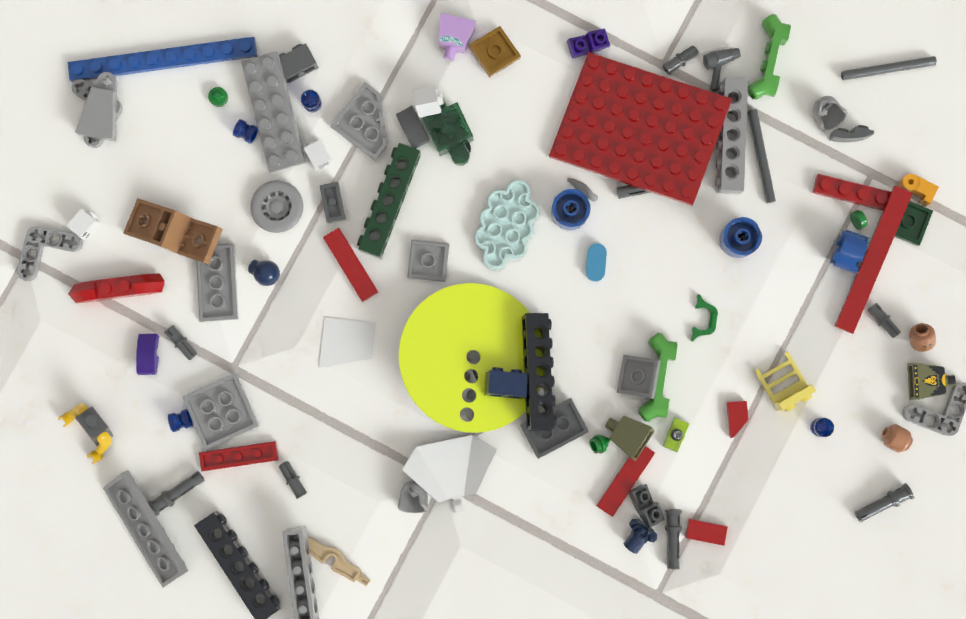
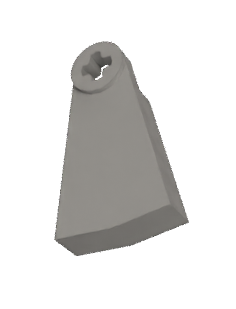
M101 73L97 78L95 86L91 87L75 133L96 140L116 141L118 80L112 73ZM107 78H109V80L112 81V83L108 84L106 87L103 81H106Z

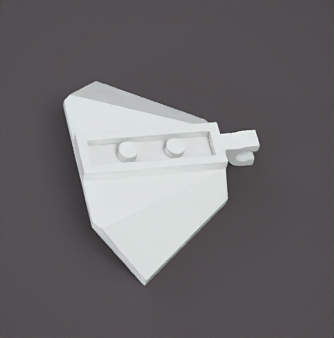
M474 435L417 446L402 471L437 502L452 499L454 512H464L460 497L477 493L497 449Z

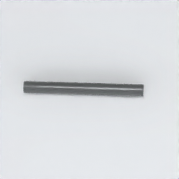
M935 56L846 70L841 71L842 80L935 66L937 60Z
M753 109L748 111L757 160L766 203H772L776 201L758 111Z

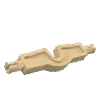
M312 537L308 538L310 554L316 560L323 564L330 556H333L335 562L331 569L352 582L357 580L365 587L368 585L370 579L360 574L362 570L347 561L340 550L331 546H324Z

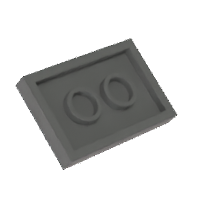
M572 398L553 407V414H556L557 418L554 429L550 431H527L526 422L520 424L537 459L589 432Z

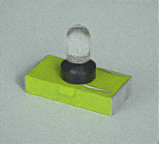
M674 417L662 447L678 453L690 423Z

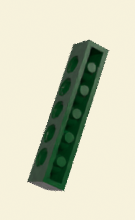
M401 143L393 148L391 153L393 160L391 165L388 164L384 172L386 178L384 183L380 182L377 193H379L378 199L373 200L370 209L373 212L370 218L367 217L364 223L366 230L364 235H360L357 242L360 252L382 259L421 157L420 150ZM404 161L407 163L406 168L398 169L397 164ZM393 179L400 180V184L397 187L390 186V182ZM387 196L393 198V202L390 205L383 203L384 198ZM379 214L387 216L386 220L382 223L376 220ZM374 231L380 233V237L377 240L370 239V234Z

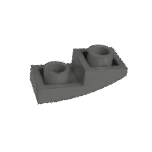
M413 106L396 114L412 148L416 149L430 141Z
M864 125L855 126L850 132L848 129L838 128L830 134L829 141H862L871 137L874 134V130H870L868 126Z
M641 484L628 491L636 511L648 528L665 520L659 503L653 502L647 484Z

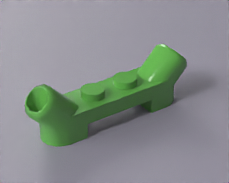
M771 14L762 21V27L769 36L770 41L766 43L764 53L767 55L766 60L762 61L760 71L763 72L762 77L748 85V94L754 100H758L764 95L775 97L778 89L780 76L773 75L779 45L784 46L788 41L791 25L781 23L776 14Z
M659 332L648 340L649 345L657 354L661 364L654 399H650L638 408V413L645 422L651 421L656 416L666 418L670 399L662 398L667 361L676 360L677 342L668 341Z

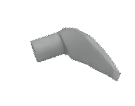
M567 178V181L576 190L583 192L587 199L593 202L597 201L598 196L586 184L573 178Z

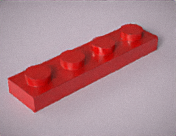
M822 174L816 175L812 191L813 194L882 211L891 193L890 191Z

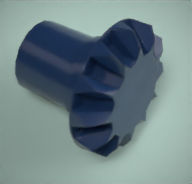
M632 519L629 523L632 529L631 533L623 544L629 551L638 554L645 543L648 541L654 543L658 535L654 532V529L648 528L643 521Z

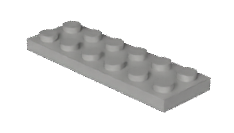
M274 51L242 61L241 64L269 172L273 173L306 163L279 53Z
M127 470L121 473L103 488L162 588L188 572L189 570L185 562L179 556L174 544L170 541L165 529L161 526L130 472Z

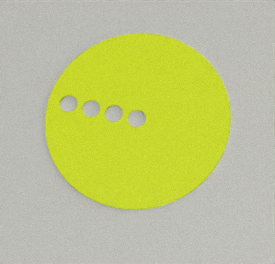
M476 283L457 284L443 288L427 297L418 305L403 329L398 357L400 373L405 388L422 412L447 428L470 433L488 432L502 428L526 412L525 398L513 399L484 396L486 372L492 370L493 367L503 368V371L506 372L517 369L522 370V373H524L522 316L525 313H530L525 306L513 296L498 288ZM534 330V335L537 338H541L540 331ZM535 349V354L538 357H542V351ZM475 350L480 354V361L477 364H470L467 361L466 356L469 351ZM536 368L537 375L543 376L542 369ZM473 369L477 372L478 380L475 383H468L465 380L464 374L467 370ZM537 387V393H538V394H539V391H540L541 387ZM467 388L473 389L476 393L475 400L470 403L462 398V393ZM466 407L472 409L474 413L473 419L469 422L463 421L460 417V411Z

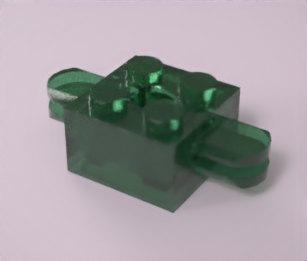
M443 98L444 104L441 105L442 113L423 117V122L439 157L449 153L456 165L463 166L470 159V153L466 144L473 142L474 137L458 102L447 106Z

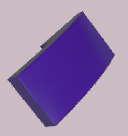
M605 28L590 31L586 35L569 38L566 41L572 59L585 56L588 52L594 53L611 46Z
M157 333L138 335L136 351V372L138 375L157 374L159 356L157 355L159 335Z

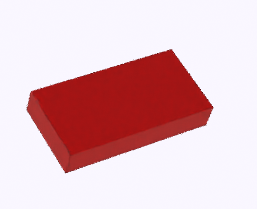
M688 518L685 538L724 546L728 526Z

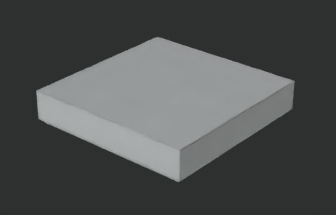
M411 240L407 278L446 282L449 244Z
M623 355L617 393L654 399L661 361Z

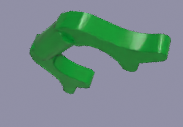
M700 294L697 295L698 303L695 308H706L709 310V324L706 330H699L693 327L691 342L699 336L712 334L716 329L718 310L713 305L706 303Z

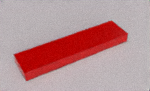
M338 227L325 235L323 239L361 301L364 302L379 293L340 228Z
M276 441L199 452L201 472L279 460Z
M645 446L636 461L628 457L596 506L613 517L628 495V491L632 489L655 452Z

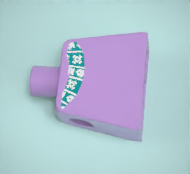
M445 13L440 14L438 44L439 48L445 49L444 59L454 61L456 52L465 53L476 29V21Z

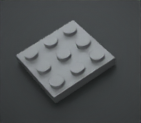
M237 373L182 397L205 450L259 426Z

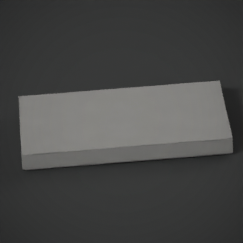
M233 243L217 244L209 265L196 261L199 322L239 320L235 245Z

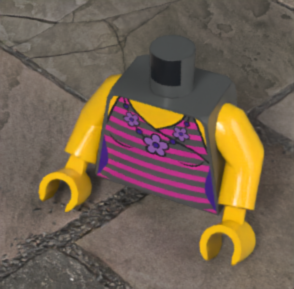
M80 403L58 418V420H64L65 425L63 427H66L76 419L97 446L96 450L87 454V458H93L92 464L103 459L102 454L111 445L114 435L93 406L89 408L86 404Z

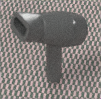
M739 48L715 50L703 55L705 68L713 69L711 91L715 92L718 89L722 66L741 57Z

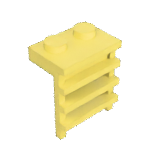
M789 352L784 353L787 361L766 373L761 374L759 369L754 370L758 380L769 395V399L773 402L776 411L785 410L787 412L796 407V402L800 400L805 402L813 397L812 393L816 392L812 384L807 385ZM789 364L793 368V371L770 384H767L764 379ZM795 374L799 379L797 382L773 395L770 388Z

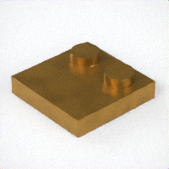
M501 26L469 44V49L489 78L521 58V55Z

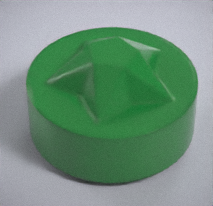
M215 87L210 90L208 99L212 105L222 107L228 101V94L223 88Z

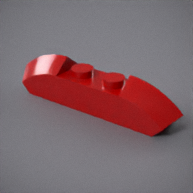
M160 273L93 280L74 284L68 295L75 303H88L158 294L163 291L165 281Z

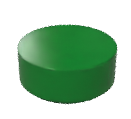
M855 210L850 213V220L856 229L860 230L867 226V219L862 211Z

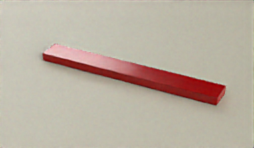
M893 186L834 327L854 334L911 199L912 192Z

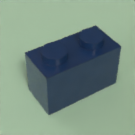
M493 367L492 370L486 372L484 396L524 399L527 397L528 374L522 373V370L512 369L511 372L503 371V368Z

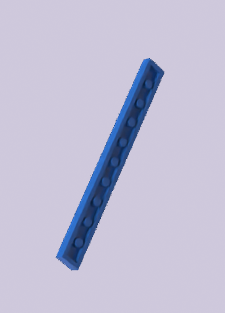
M246 37L67 63L69 80L74 82L78 79H97L103 72H110L114 76L258 56L255 37Z

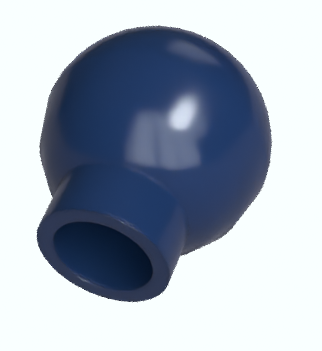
M255 259L248 267V272L262 286H271L280 277L278 265L270 260L258 261Z

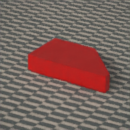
M747 401L726 402L729 438H734L749 420Z

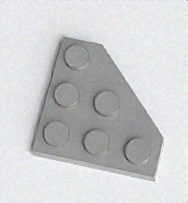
M364 82L330 127L376 161L387 148L381 96L377 90Z

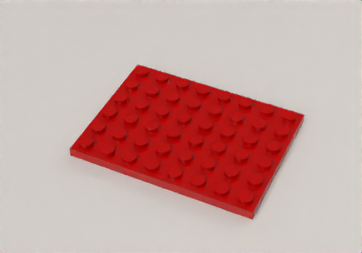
M588 52L549 153V158L693 206L732 98Z

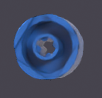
M567 189L554 198L551 216L553 222L558 227L564 230H576L587 221L591 206L583 192L576 189ZM569 206L573 207L574 211L572 214L568 213L567 209Z
M747 217L736 218L722 229L719 239L720 247L727 255L733 258L747 257L759 248L762 242V232L754 220ZM741 234L744 240L739 241L737 236Z
M842 230L836 242V246H839V248H836L835 252H833L830 263L835 267L857 273L859 269L857 265L858 262L860 263L863 260L869 237L849 230Z

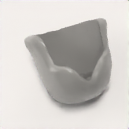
M832 96L819 98L814 103L812 110L822 131L834 128L844 121L848 114L847 110ZM828 110L827 115H819L820 113Z
M408 481L401 488L397 507L400 511L406 513L427 512L429 509L428 493L415 481ZM410 493H416L418 496L413 497Z

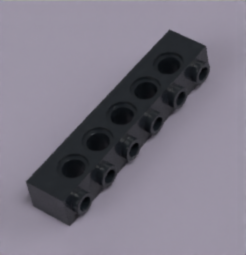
M525 313L522 316L524 373L528 374L527 397L525 398L527 431H550L554 429L557 422L556 414H553V406H555L556 399L555 395H552L555 379L551 375L554 360L550 355L553 341L549 335L552 322L549 319L548 313ZM534 330L540 331L541 338H537L534 335ZM535 349L542 351V357H538L535 354ZM536 368L542 369L543 376L537 375ZM537 387L543 388V396L537 393ZM538 406H542L545 409L544 415L539 414Z
M218 511L213 512L194 525L253 618L267 619L281 609L278 597L275 594H271L268 582L258 574L259 568L254 562H250L247 557L249 555L248 551L237 542V534L226 525V517L222 513L219 514ZM216 528H219L222 531V537L220 539L214 536V530ZM226 544L231 545L233 548L231 555L225 553L224 548ZM236 561L243 563L244 568L242 571H238L235 568ZM247 577H250L254 580L253 587H248L246 585L245 581ZM257 594H262L265 597L263 604L257 602Z

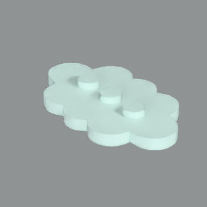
M513 180L508 184L506 191L498 189L491 192L487 198L488 208L480 214L479 221L481 227L475 232L474 240L475 244L484 250L483 262L491 270L502 269L508 259L518 260L522 258L527 249L526 241L530 240L534 235L532 223L539 216V207L536 202L529 199L531 193L530 186L524 180Z

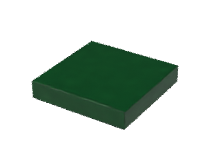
M909 201L895 237L920 246L933 210Z

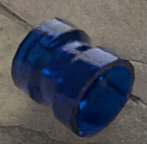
M306 90L301 95V103L308 112L314 113L321 108L322 101L316 91Z
M242 119L238 120L233 130L234 137L243 138L249 144H252L258 133L257 126L249 125Z
M188 409L181 410L177 414H168V422L172 432L180 431L181 428L188 429L193 427V421Z
M816 418L811 422L810 430L817 437H828L834 431V424L828 418Z

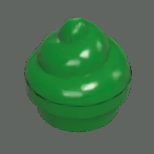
M594 435L589 440L591 450L596 454L604 453L607 450L610 439L603 435Z

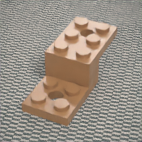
M137 198L123 234L209 265L223 229L188 217L176 210ZM202 238L201 243L198 245L199 239Z

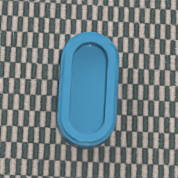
M599 243L591 245L587 251L586 276L593 282L600 281L605 275L607 251Z

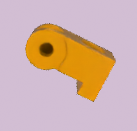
M915 174L905 175L898 183L900 188L912 192L913 195L921 198L919 203L925 207L931 204L939 186Z

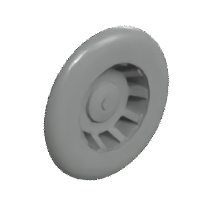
M280 180L267 182L255 191L251 199V215L255 223L265 231L272 233L288 231L299 222L302 216V196L288 182Z

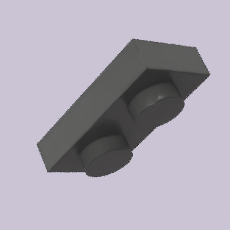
M339 182L319 185L326 222L333 223L346 220Z

